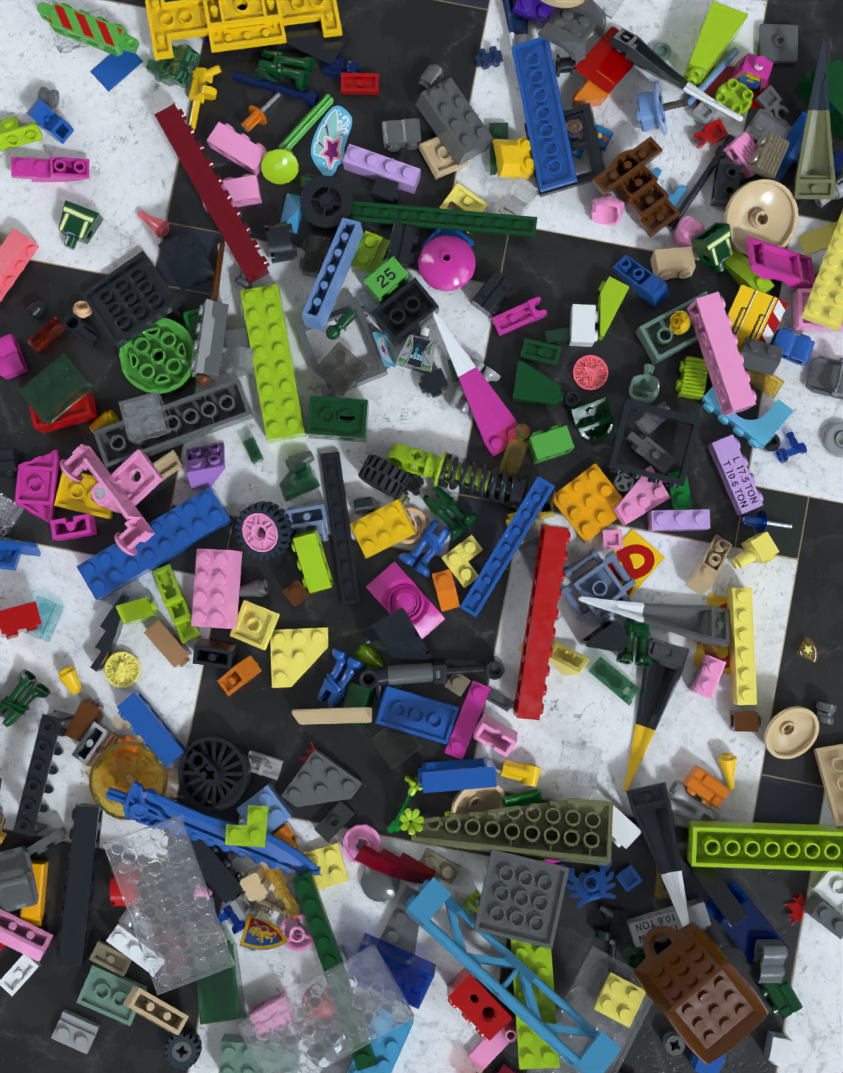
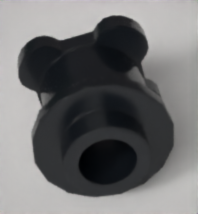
M556 54L555 67L557 77H560L561 73H569L571 75L573 70H576V61L570 55L569 57L560 58L559 54Z

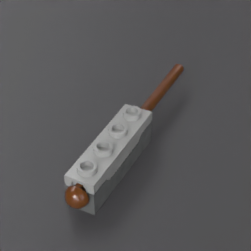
M223 243L217 244L210 300L206 299L204 304L199 306L198 316L201 317L200 323H197L195 330L198 338L193 344L195 359L192 358L190 370H193L192 377H195L197 383L202 386L208 385L210 381L215 382L220 372L229 304L218 302L225 244Z

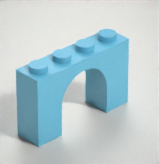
M714 387L705 394L701 402L707 412H713L718 416L717 418L721 423L731 426L736 435L745 437L749 445L760 450L767 445L794 412L778 399L768 412L759 419L746 420L739 417L736 413L723 417Z

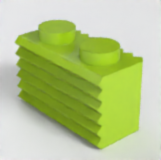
M686 356L679 364L678 371L681 372V379L677 380L676 391H678L679 397L701 400L704 397L708 373L705 360Z

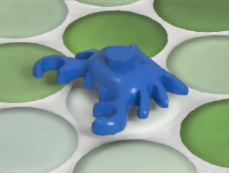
M612 857L608 866L598 865L599 872L591 870L590 873L586 874L581 872L580 876L576 877L574 868H570L567 880L574 883V886L566 883V888L577 892L571 893V898H582L577 903V908L590 901L616 898L614 894L606 893V891L616 886L615 883L607 885L612 880L614 872H610L605 877L606 872L612 865Z

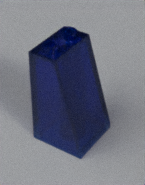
M733 881L727 887L748 914L747 918L731 928L712 900L705 904L707 912L751 964H753L757 939H780L788 948V945L752 900Z

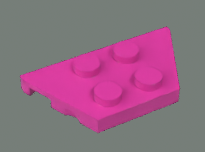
M54 450L52 453L36 457L30 462L18 465L15 503L50 523V520H54L55 514L54 503L57 492L59 450Z

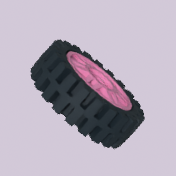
M261 501L246 507L240 512V516L236 520L238 523L235 524V528L239 529L235 534L240 536L237 541L238 543H243L241 548L243 550L248 549L246 553L248 555L253 554L252 557L255 559L259 558V560H269L282 554L290 546L291 543L289 542L293 539V536H290L293 534V529L289 528L292 526V522H287V519L290 518L289 515H283L285 510L283 508L278 509L279 505H272L273 502Z

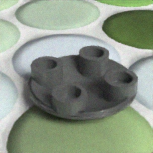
M369 867L365 869L361 878L363 892L368 898L377 902H384L393 898L400 886V879L388 876Z

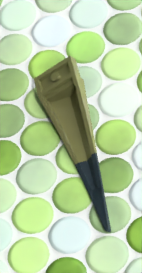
M824 39L820 46L795 172L794 199H834L836 179L829 112L826 41Z

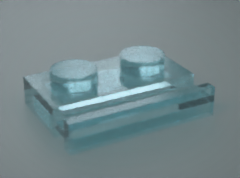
M37 596L35 601L42 625L38 626L39 630L28 632L27 634L50 642L65 606Z

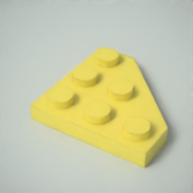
M328 628L279 629L273 631L270 638L272 688L292 687L329 647Z

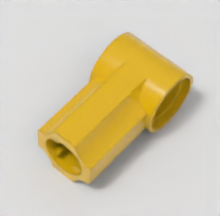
M504 759L500 776L518 780L525 785L537 787L541 767Z

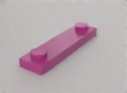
M472 681L444 753L463 760L491 687Z

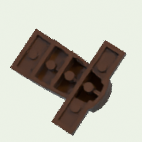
M651 136L633 150L630 149L620 153L613 160L610 167L593 178L591 182L603 196L615 189L627 209L650 238L681 214L668 200L670 195L657 183L658 178L646 167L648 163L662 154L663 151Z

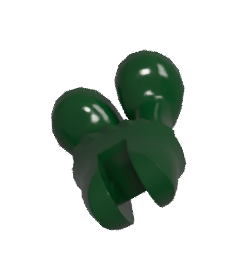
M263 49L261 56L268 61L258 60L257 68L282 80L284 76L295 80L298 90L305 91L308 84V74L311 75L314 69V57L296 58L285 56L279 50ZM284 64L297 67L301 70L285 67Z
M434 486L432 490L440 499L435 503L427 494L422 499L434 516L438 515L451 530L450 539L455 541L464 533L465 529L446 510L449 509L466 529L479 516L473 512L466 514L457 506L459 502L455 501L454 497L450 496L442 488Z
M626 617L623 627L630 640L627 642L628 645L623 649V652L616 656V662L627 665L633 664L634 637H636L637 649L634 665L652 666L653 659L646 655V642L650 641L649 636L651 635L649 625L642 622L635 623L634 619Z
M23 669L16 688L9 696L0 701V717L8 709L11 711L2 722L5 727L11 726L21 716L25 715L26 711L30 710L28 705L35 698H46L51 694L44 684L35 683L37 678L29 670ZM32 685V687L29 689L27 694L21 699V701H17V699L22 695V693Z

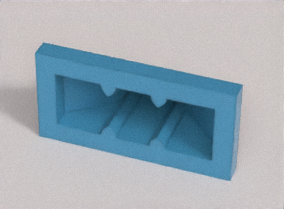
M287 193L280 222L287 221L288 224L291 223L293 233L297 234L302 216L300 196Z

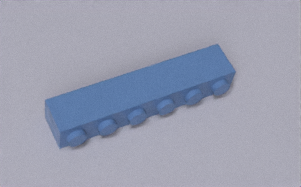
M342 218L301 315L306 327L324 331L364 235L360 222Z

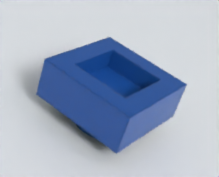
M628 864L615 874V877L626 892L642 882V879L631 864Z

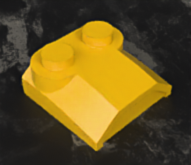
M522 137L518 140H492L498 177L518 180L532 178L535 165L531 144L528 139Z

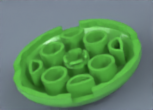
M162 318L120 348L119 358L122 371L126 378L142 391L154 394L171 392L182 386L193 372V370H190L192 358L195 359V352H193L194 341L188 331L179 323ZM158 353H163V359L156 361L155 356Z

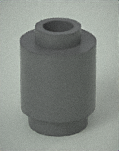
M430 64L419 78L418 87L422 91L433 86L437 87L444 78L443 69L437 64Z

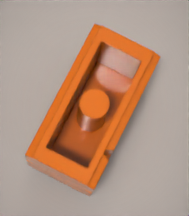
M694 765L682 782L686 786L685 791L692 796L696 794L702 798L700 802L708 808L712 806L716 809L719 808L723 800L730 793L729 788L698 765Z

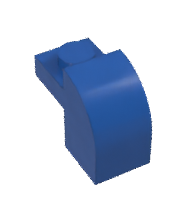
M37 99L27 112L43 131L61 144H64L74 131L62 117L55 114L40 99Z

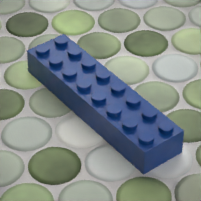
M208 487L148 523L155 534L147 542H139L136 545L138 551L136 555L126 554L115 543L76 567L96 600H103L230 524L233 520L212 487Z

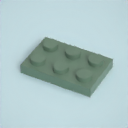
M94 963L76 1003L131 1026L136 1012L125 1007L123 1003L133 986L139 987L144 991L147 990V986L127 977H122Z

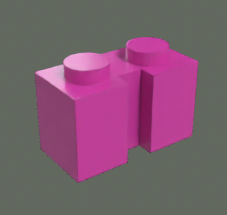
M90 514L73 516V522L67 518L50 520L53 540L63 541L97 535L95 517Z

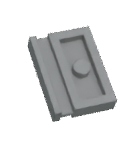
M65 1009L51 1038L87 1054L100 1028V1024Z

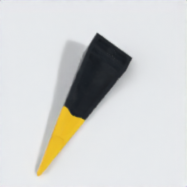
M652 637L650 638L646 655L653 659V665L643 667L636 725L624 786L625 792L629 789L680 679L689 652L687 648Z

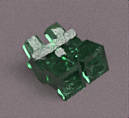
M172 45L174 58L162 59L158 63L151 59L148 61L146 70L155 76L156 81L168 86L179 85L187 89L194 74L191 71H195L201 55L189 45H178L177 47Z

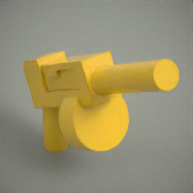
M219 65L210 69L199 67L192 69L191 76L193 79L189 95L192 109L189 125L191 124L193 130H196L200 103L204 104L205 99H216L217 90L207 86V83H212L213 76L222 72Z

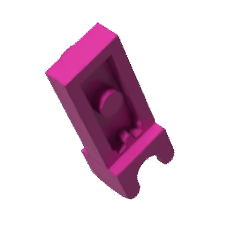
M536 297L520 306L492 317L491 320L498 335H504L533 321L544 318L547 315V311L545 309L541 311L535 309V306L539 305L541 298Z

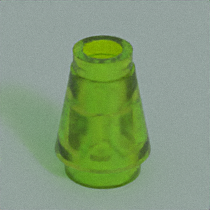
M365 643L355 653V656L358 657L357 660L366 665L375 667L382 666L384 663L373 648Z

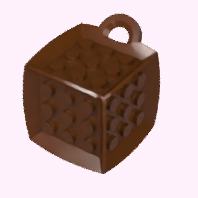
M691 922L678 931L661 925L647 932L643 941V950L646 958L634 970V974L643 990L666 1015L685 1044L702 1062L709 1065L742 1042L768 1015V1010L749 982L728 961L714 940L696 923ZM659 937L669 938L672 943L664 951L657 954L654 950L655 940Z

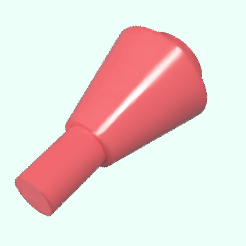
M142 210L138 212L137 216L146 222L158 238L168 234L170 229L168 221L150 216Z

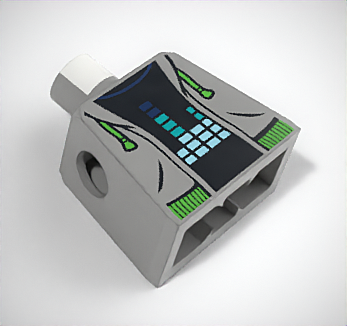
M420 327L418 336L412 334L408 336L396 360L397 366L423 374L432 372L435 342L429 340L430 329Z

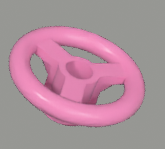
M301 912L288 914L282 920L279 927L285 936L287 923L294 919L295 925L291 928L289 935L285 936L288 943L284 944L285 947L292 951H304L314 944L311 933L306 932L301 926L300 918L306 920L305 915ZM295 930H300L301 934L296 935ZM304 938L309 940L307 943L303 945H294L290 943L291 940L295 943L301 942Z

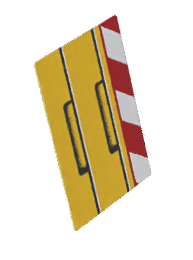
M741 285L728 314L732 323L730 326L732 333L736 335L738 340V350L746 337L770 344L788 302Z

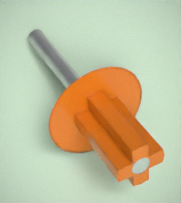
M279 92L261 109L252 105L249 106L250 116L241 124L245 131H251L258 123L261 125L267 124L264 112L281 96Z

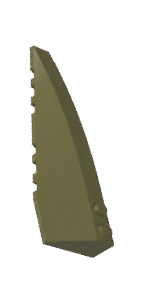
M570 798L561 801H549L547 803L469 812L468 814L426 818L423 823H420L423 830L421 832L415 831L411 841L490 852L493 849L524 857L608 866L611 862L613 802Z

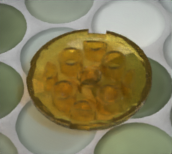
M123 741L109 746L101 753L99 758L95 759L90 770L89 787L95 803H98L106 814L117 819L132 820L125 818L124 804L107 799L106 794L110 787L129 793L132 784L126 781L127 775H131L135 781L143 785L145 790L152 788L162 796H165L167 791L168 774L161 758L158 759L149 746L140 742Z

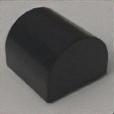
M372 497L354 499L353 504L356 515L375 511Z

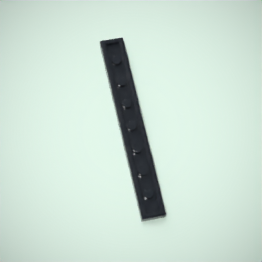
M340 452L320 454L342 605L361 603Z

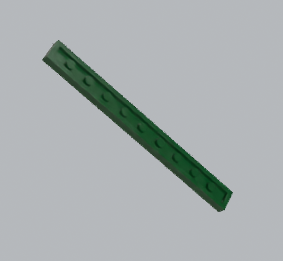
M353 201L352 211L347 218L362 223L385 225L399 223L419 228L533 238L536 236L537 217L358 201Z
M311 870L294 876L292 880L357 1071L377 1065V1059L313 872Z

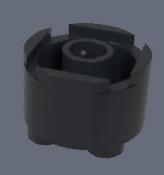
M286 221L265 225L272 264L295 260L294 257H297L298 254L295 242L291 243V238H294L292 224H288Z

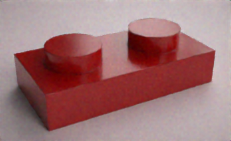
M341 73V94L379 95V73Z

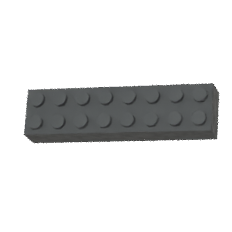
M237 378L93 431L105 467L113 470L120 467L138 449L143 450L148 457L252 419L254 415L242 382Z

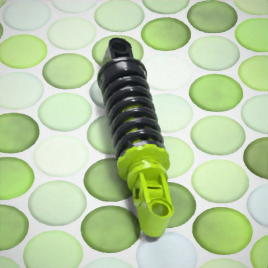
M394 443L387 457V461L404 471L421 475L426 479L427 477L434 479V486L448 488L449 484L451 490H455L459 486L461 493L469 489L471 496H474L478 491L481 499H484L489 492V500L493 502L499 495V503L502 505L509 497L506 506L516 510L519 509L534 484L529 482V475L520 474L518 478V474L514 472L510 479H508V470L504 469L499 477L498 467H493L491 471H488V464H483L481 468H478V461L468 465V458H464L461 463L458 462V455L453 456V454L447 453V451L438 456L434 452L429 453L401 443ZM554 489L542 507L541 512H549L552 509L556 494Z

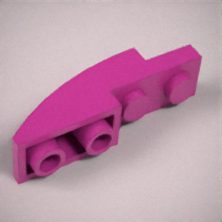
M11 157V177L32 179V182L90 179V160L65 157H50V159Z

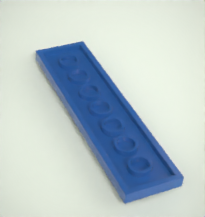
M539 37L511 46L539 190L544 192L578 182L550 42Z

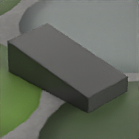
M493 689L487 698L489 702L507 712L514 702Z

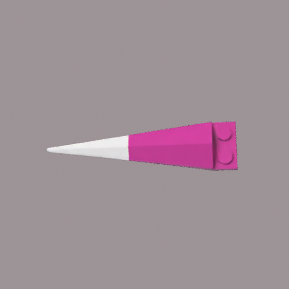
M433 313L481 438L493 457L526 437L516 419L438 315Z

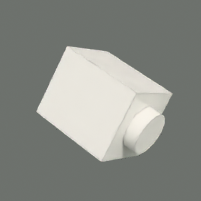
M768 1030L764 1055L771 1064L781 1066V1063L789 1065L792 1039L787 1034Z

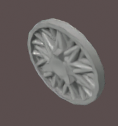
M843 422L833 424L824 434L825 448L830 454L843 458Z

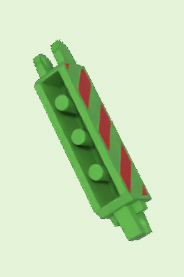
M42 2L37 5V11L41 14L42 19L49 22L53 31L57 34L117 57L122 55L124 51L137 52L140 44L138 39L127 34L125 27L121 24L109 23L100 16L93 17L88 12L81 9L79 11L75 10L66 3L59 4L54 2L52 6Z

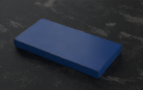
M386 685L374 723L448 745L459 707Z

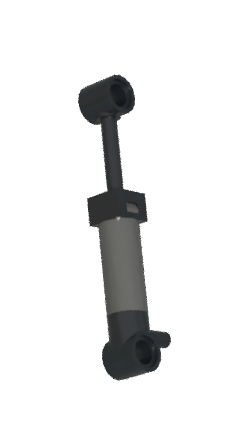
M497 656L487 657L483 665L447 667L445 659L431 660V663L375 667L364 665L359 670V682L365 689L375 687L376 700L381 701L383 685L424 682L447 684V675L484 672L490 679L497 680L503 677L505 668L501 659ZM492 665H498L496 670H489ZM366 674H372L373 678L370 680L364 679V676Z

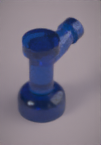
M793 431L786 434L792 448L788 450L779 448L776 450V456L781 464L787 462L789 457L793 455L807 453L806 445L803 442L798 443Z
M230 904L223 908L224 913L213 918L214 924H220L230 918L233 923L231 928L233 934L242 931L246 924L244 920L240 921Z

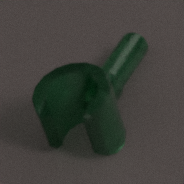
M262 65L257 66L252 73V77L256 80H260L263 77L275 85L279 83L278 80L266 73Z

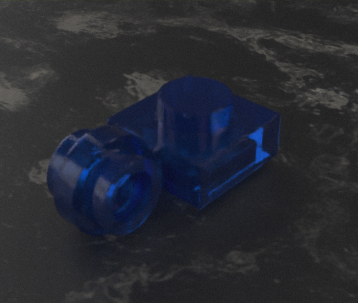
M337 56L332 64L324 62L323 76L341 79V73H359L360 68L358 63L354 61H348L344 65V57Z

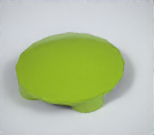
M733 78L723 83L715 94L716 101L739 115L747 112L752 104L753 92L745 84Z
M275 149L264 153L261 171L268 181L274 184H286L296 177L299 164L291 150Z

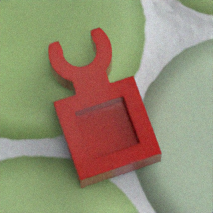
M719 118L704 126L702 132L695 133L692 140L697 138L701 140V143L696 146L697 149H700L707 141L711 146L727 138L728 133Z

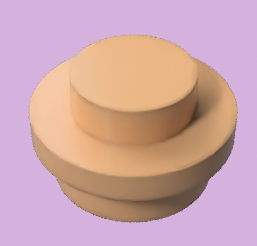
M78 301L74 304L73 314L80 318H86L92 314V310L86 301Z

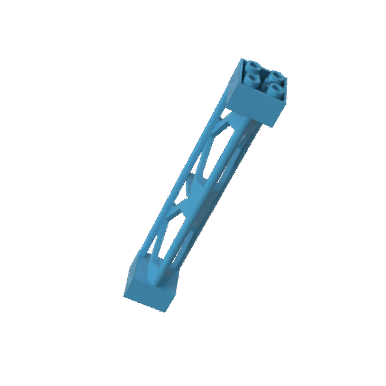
M434 877L431 881L426 879L418 890L420 892L419 895L416 896L414 894L407 901L405 913L568 1062L578 1073H604L621 1051V1048L603 1031L598 1032L492 934L477 931L504 956L503 959L467 953L457 914L473 928L475 918L450 896L452 893ZM444 903L454 940L431 920ZM481 964L514 970L501 985ZM517 974L527 1008L506 989ZM531 982L578 1024V1027L542 1022ZM561 1033L588 1037L590 1039L580 1052L576 1054L556 1035Z

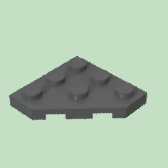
M315 748L282 792L281 797L296 807L346 800L353 797L363 781Z

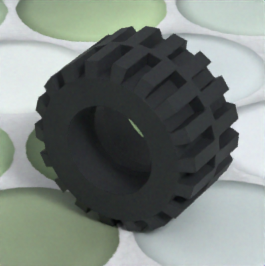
M371 454L368 455L358 473L362 481L393 498L401 497L411 479L409 474L403 469L377 455Z

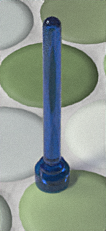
M234 72L232 74L234 80L302 99L309 106L314 107L319 100V92L314 90L303 92Z

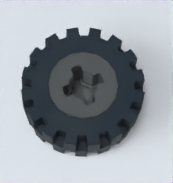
M182 1029L179 1035L172 1034L164 1051L166 1061H170V1066L175 1065V1069L181 1067V1070H184L186 1067L190 1068L196 1063L202 1051V1041H199V1035L194 1034L195 1031L189 1032V1029H185V1031Z

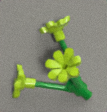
M406 775L405 781L409 782L410 785L407 792L408 796L396 819L387 826V831L392 833L394 831L408 830L409 835H414L415 831L421 832L423 830L420 823L424 822V818L422 816L418 817L420 814L418 809H414L411 813L407 806L416 791H421L423 788H419L418 777L413 779V777ZM451 811L445 812V817L451 815Z

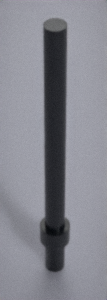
M729 134L723 144L718 146L715 156L678 209L681 213L680 216L667 225V229L670 231L674 230L720 160L725 158L726 152L723 149L735 139L733 135Z

